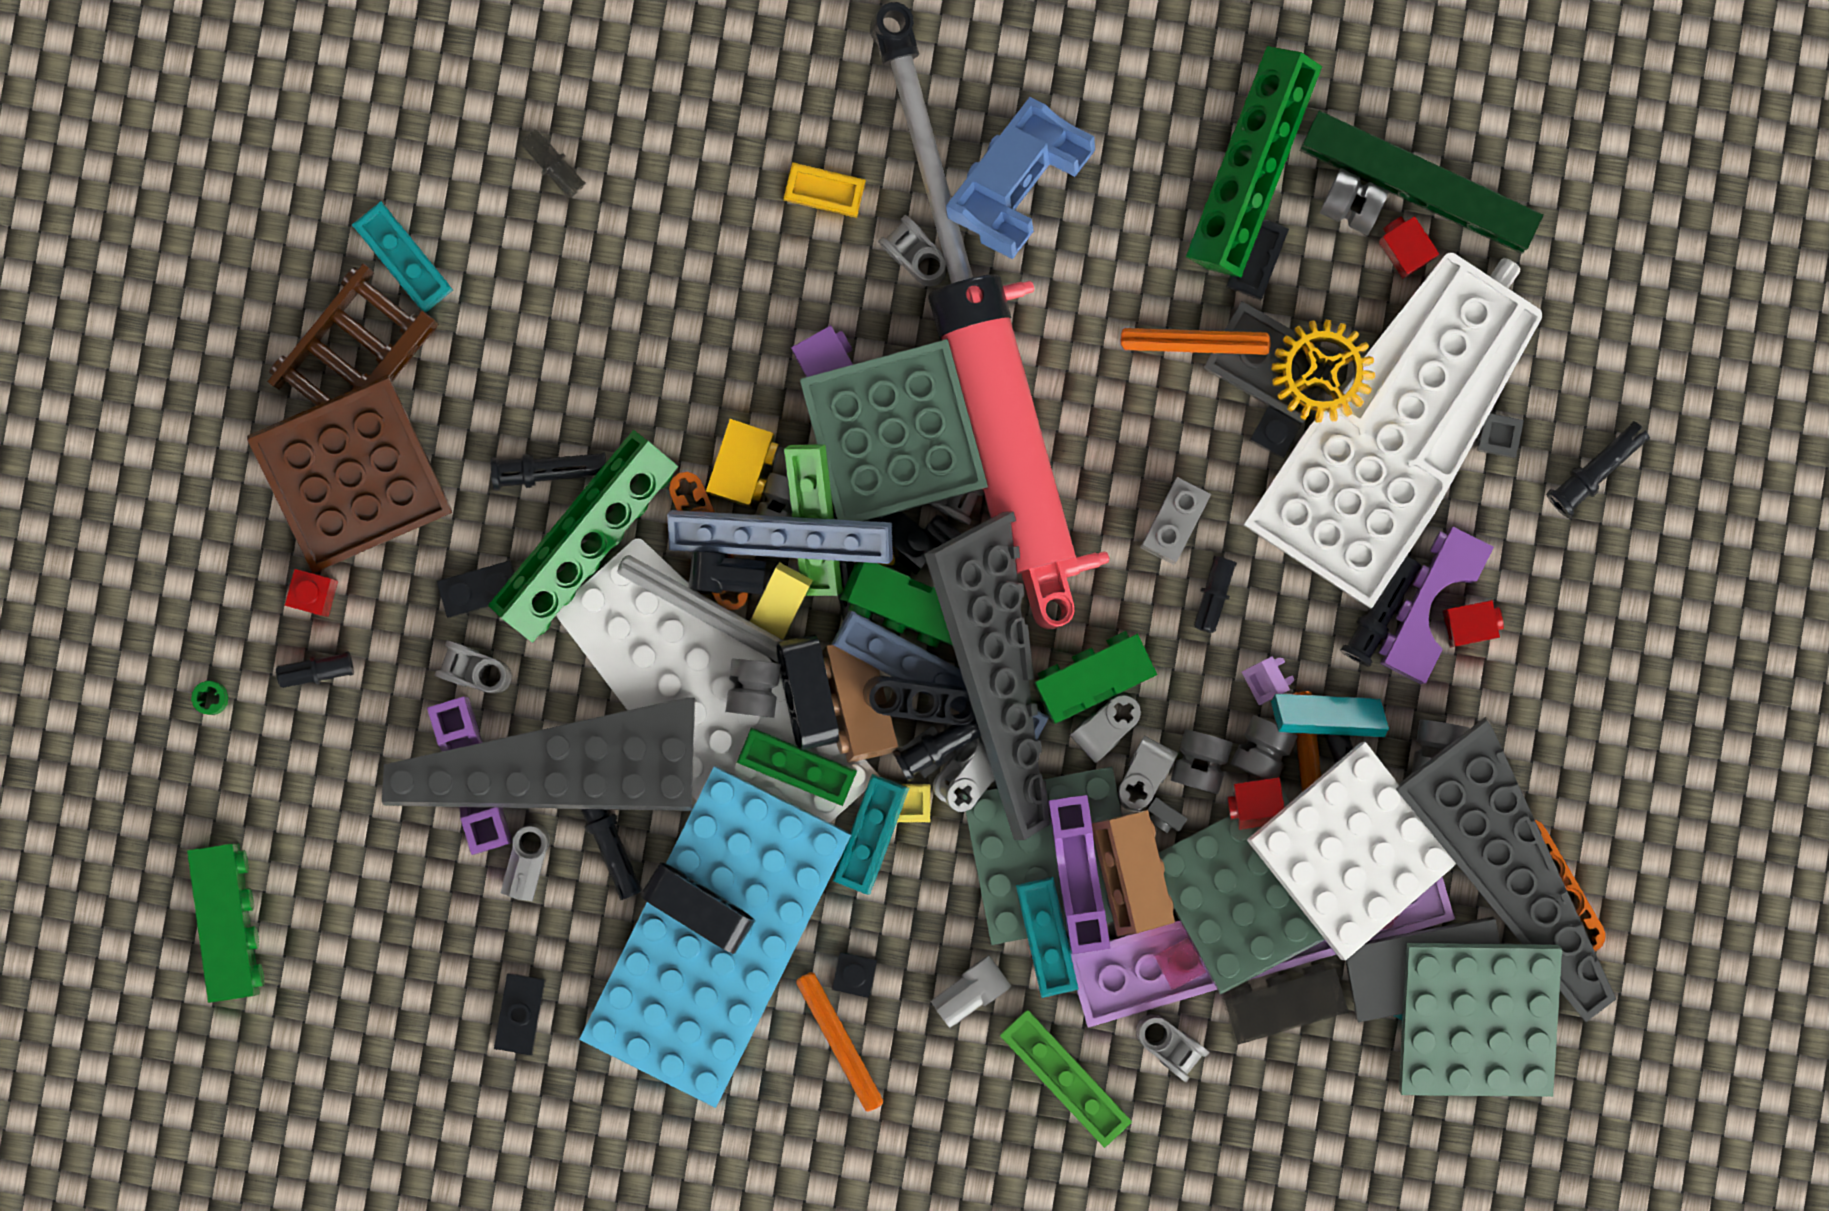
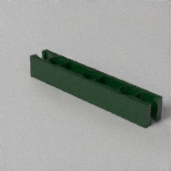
M1320 110L1315 116L1299 150L1333 167L1342 168L1355 174L1363 181L1372 182L1385 188L1391 194L1520 254H1523L1529 248L1544 215Z

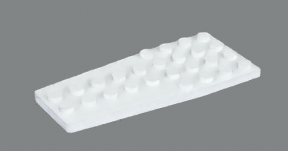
M1447 253L1365 355V357H1374V363L1363 367V369L1375 372V378L1373 380H1362V383L1372 388L1369 395L1357 392V395L1364 401L1363 405L1359 408L1352 402H1349L1348 404L1352 410V414L1349 417H1346L1340 408L1336 409L1338 414L1336 422L1330 421L1328 412H1323L1321 423H1316L1315 420L1312 422L1244 523V526L1369 609H1372L1439 507L1541 321V310L1455 253ZM1355 371L1350 374L1340 387L1344 395L1353 385Z
M642 539L632 540L576 591L573 600L568 605L563 606L556 616L627 710L682 698H695L692 796L696 800H698L713 767L717 766L831 823L866 791L872 774L880 775L866 760L847 763L845 753L840 754L837 743L807 749L810 752L857 771L843 806H840L736 763L751 727L796 745L781 674L779 675L778 686L772 688V693L777 697L774 718L725 712L727 693L730 689L734 688V683L729 680L732 658L773 662L764 654L619 575L617 570L620 562L625 556L631 555L686 587L689 586V583Z

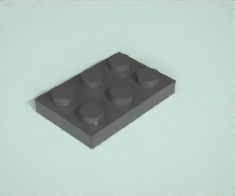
M1241 301L1225 331L1268 333L1271 338L1269 354L1211 353L1203 369L1285 416L1303 424L1305 420L1301 419L1300 415L1304 407L1299 404L1294 411H1288L1287 407L1293 398L1289 396L1285 400H1279L1277 397L1282 390L1286 389V386L1277 387L1272 384L1274 378L1283 376V373L1271 370L1273 363H1284V360L1275 356V351L1277 348L1289 351L1290 349L1283 343V338L1287 335L1297 341L1298 338L1295 332ZM1313 343L1316 348L1318 347L1322 354L1326 356H1335V354H1333L1332 352L1326 350L1325 348L1319 346L1316 343ZM1303 349L1296 354L1292 361L1291 373L1294 382L1309 371L1307 355ZM1316 361L1317 370L1312 378L1321 379L1322 377L1323 380H1328L1334 365L1330 366L1326 363L1324 366V363ZM1313 386L1307 390H1302L1301 393L1312 400H1317L1323 388Z

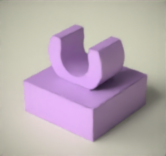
M1273 656L1242 671L1258 705L1271 700L1275 694H1283L1290 690L1288 685L1293 683V676L1284 679L1278 666L1285 662L1283 658L1274 660Z

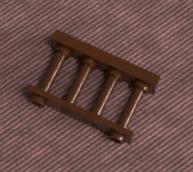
M363 263L359 269L353 267L345 275L341 282L343 289L286 358L282 355L273 364L269 371L272 376L267 382L278 390L287 382L316 406L331 400L328 395L296 370L310 352L352 385V390L386 375H389L393 382L439 324L424 311L418 316L415 314L410 316L368 282L374 272ZM357 294H360L401 327L400 332L403 335L394 346L392 344H384L344 312ZM334 323L377 357L376 362L379 365L371 375L367 373L362 375L320 341Z

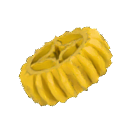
M1327 319L1324 321L1323 331H1318L1314 320L1309 322L1310 333L1307 335L1302 327H1295L1294 332L1298 338L1297 341L1287 335L1283 338V343L1290 350L1286 351L1277 348L1275 351V356L1284 360V363L1277 362L1271 366L1272 371L1283 373V376L1272 380L1273 386H1286V389L1278 394V399L1285 400L1289 396L1293 398L1287 407V410L1290 412L1294 411L1299 404L1304 408L1300 415V418L1306 420L1310 410L1316 411V423L1322 422L1323 412H1328L1330 421L1336 422L1338 420L1336 409L1339 408L1346 417L1351 416L1352 410L1348 403L1352 402L1360 408L1364 401L1357 395V392L1369 395L1372 390L1369 385L1362 383V380H1373L1375 378V372L1363 369V367L1374 363V357L1361 358L1360 356L1369 348V345L1365 342L1357 347L1354 346L1353 343L1359 336L1357 331L1352 332L1348 339L1342 336L1346 329V324L1340 323L1336 333L1330 332L1332 324L1331 320ZM1330 342L1338 345L1345 352L1335 356H1326L1313 343ZM1303 349L1307 355L1309 371L1294 382L1291 373L1292 361L1296 354ZM1316 361L1324 363V366L1326 363L1330 366L1334 365L1329 374L1330 382L1329 380H1323L1322 377L1321 379L1312 378L1317 370ZM1352 361L1355 371L1354 382L1350 390L1344 395L1340 389L1337 372ZM1313 386H1319L1328 395H1331L1333 400L1326 402L1312 400L1302 394L1301 391Z

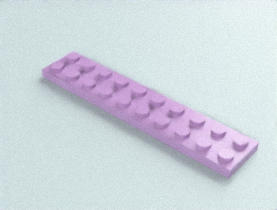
M1443 877L1436 881L1370 940L1406 934L1454 920L1455 917ZM1180 920L1141 933L1129 934L1109 940L1111 949L1071 954L1079 988L1077 993L1088 1028L1217 990ZM1324 940L1252 979L1336 955V953Z

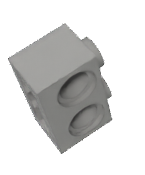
M1177 477L1140 548L1174 565L1178 561L1211 494Z

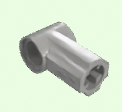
M530 823L524 825L516 832L513 838V847L502 884L501 894L519 900L533 901L545 854L550 845V836L544 826ZM534 832L538 834L541 839V847L538 851H528L523 847L522 836L524 833Z
M990 955L962 974L963 978L931 1000L936 1011L949 1028L956 1025L982 1004L986 1006L1011 987V984Z

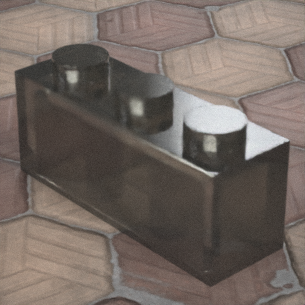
M1319 962L1303 967V975L1289 978L1286 972L1266 978L1267 985L1252 989L1251 983L1230 989V996L1224 997L1222 1000L1235 1043L1238 1045L1348 1013L1336 968L1332 966L1325 967L1324 962Z

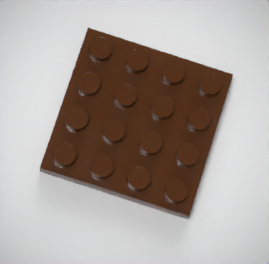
M389 375L247 436L251 449L312 573L452 513L449 501Z

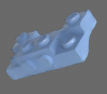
M1029 97L1001 135H996L991 140L987 153L981 161L975 162L969 169L966 180L946 205L948 219L979 234L981 244L1013 259L1034 232L1032 219L1015 211V209L1049 165L1075 177L1095 151L1094 136L1069 124L1056 115L1047 105Z

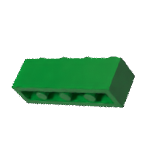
M239 843L187 850L208 1003L259 995V987L264 986V972L262 965L256 964L254 949L259 948V936L256 926H251L249 911L254 910V899L251 888L245 887L244 873L249 871L247 853L245 850L240 851Z

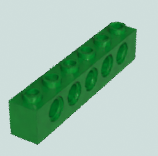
M1271 46L1266 47L1186 254V258L1207 270L1242 277L1323 67L1304 53Z
M633 430L493 598L488 607L533 643L538 636L544 634L549 629L552 619L561 608L573 600L576 590L585 579L597 571L600 561L610 549L621 542L624 532L634 520L645 513L649 502L658 491L669 484L673 473L679 466L647 439ZM639 474L638 480L630 485L631 479ZM615 503L613 510L605 515L607 508ZM591 532L589 539L581 544L583 537ZM566 562L565 568L557 573L558 567ZM542 592L541 597L532 603L534 596Z

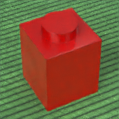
M1401 216L1383 228L1386 234L1378 241L1402 279L1430 263L1439 255V252L1415 216L1406 222Z
M294 569L284 606L329 617L338 581Z
M1493 600L1442 611L1450 648L1500 638L1499 630L1504 629L1501 610L1499 607L1494 608Z
M1280 777L1234 784V796L1227 797L1230 819H1238L1239 830L1262 827L1285 808Z

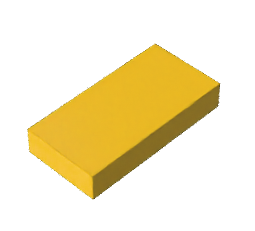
M792 162L783 199L787 202L857 218L866 180Z

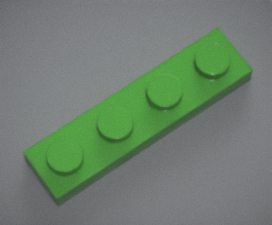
M825 444L787 446L784 449L792 517L834 519ZM798 558L799 573L813 580L806 596H838L843 592L839 561Z
M1028 1009L1000 1034V1037L1104 1148L1132 1123L1131 1119Z

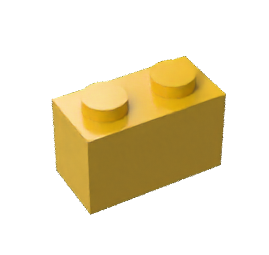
M730 419L706 492L750 508L754 500L760 502L767 480L761 478L765 465H773L779 444L773 442L775 438L774 433Z

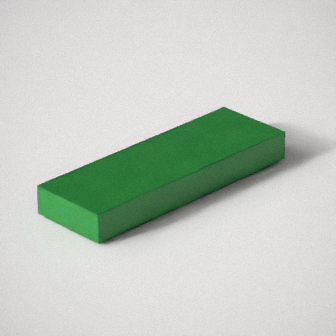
M752 727L736 762L840 806L844 805L857 773L852 768L808 750L800 751L796 745Z

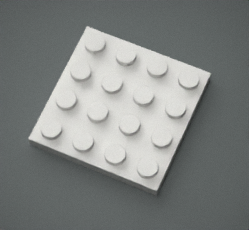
M1360 742L1247 839L1341 960H1347L1456 865L1451 856L1398 793L1396 788L1399 784L1366 742Z

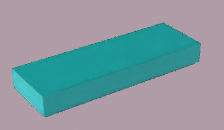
M382 201L352 224L421 311L426 313L453 291L452 287Z
M1275 694L1271 700L1279 732L1385 737L1389 730L1381 699Z
M876 774L871 775L850 832L852 835L843 851L834 875V882L866 895L871 894L910 787Z
M1049 877L1016 885L1041 998L1079 990L1054 878Z

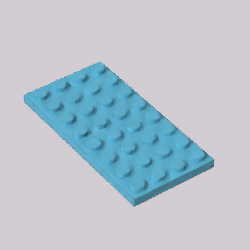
M714 766L666 864L742 909L755 919V923L737 952L732 954L647 902L579 1040L716 1108L852 833Z

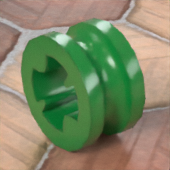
M214 681L199 683L194 688L191 696L193 707L198 712L206 715L221 713L226 708L229 699L226 688ZM211 687L217 690L214 695L220 696L218 704H211L209 709L203 706L206 701H201L202 692H209Z

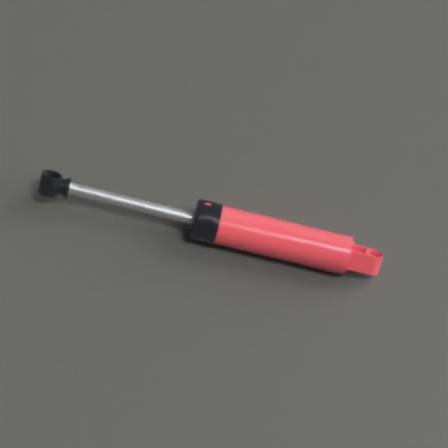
M889 2L883 5L872 19L870 34L878 45L883 65H891L951 280V284L930 292L928 300L939 339L942 341L948 339L988 485V488L983 489L990 517L993 518L1002 512L1014 511L1016 521L1011 522L1013 545L1019 546L1020 558L1015 559L1017 574H1022L1036 623L1045 629H1055L1069 623L1075 612L1067 577L1079 575L1082 571L1107 564L1109 562V555L1105 551L1080 557L1075 555L1010 320L1012 317L1007 300L1033 293V282H1017L1003 286L1001 277L997 274L973 277L959 224L948 219L946 205L951 200V196L913 59L919 56L912 29L914 24L913 15L904 4ZM883 19H895L900 26V31H888L884 26ZM1049 601L1056 602L1061 608V616L1058 621L1052 620L1046 613V606Z

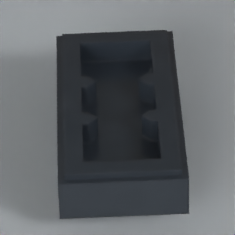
M1264 219L1242 277L1230 275L1226 287L1261 301L1289 228Z
M507 973L494 1049L533 1055L546 979Z

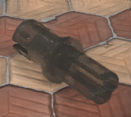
M535 129L524 137L521 142L522 146L543 169L541 173L544 176L548 174L564 192L568 200L578 193L577 190H581L587 184L564 160L566 155L564 153L559 154L539 130Z

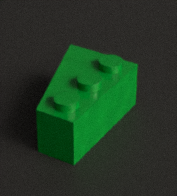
M855 562L840 600L850 604L848 611H853L866 619H869L871 613L884 618L883 626L902 634L905 628L918 633L916 640L934 648L938 647L939 642L953 646L935 587L932 588L877 563Z
M1124 631L1106 640L1109 647L1098 653H1095L1091 647L1072 656L1074 664L1062 670L1056 664L1037 673L1040 680L1036 681L1033 685L1053 725L1157 675L1138 634L1129 637L1127 631Z

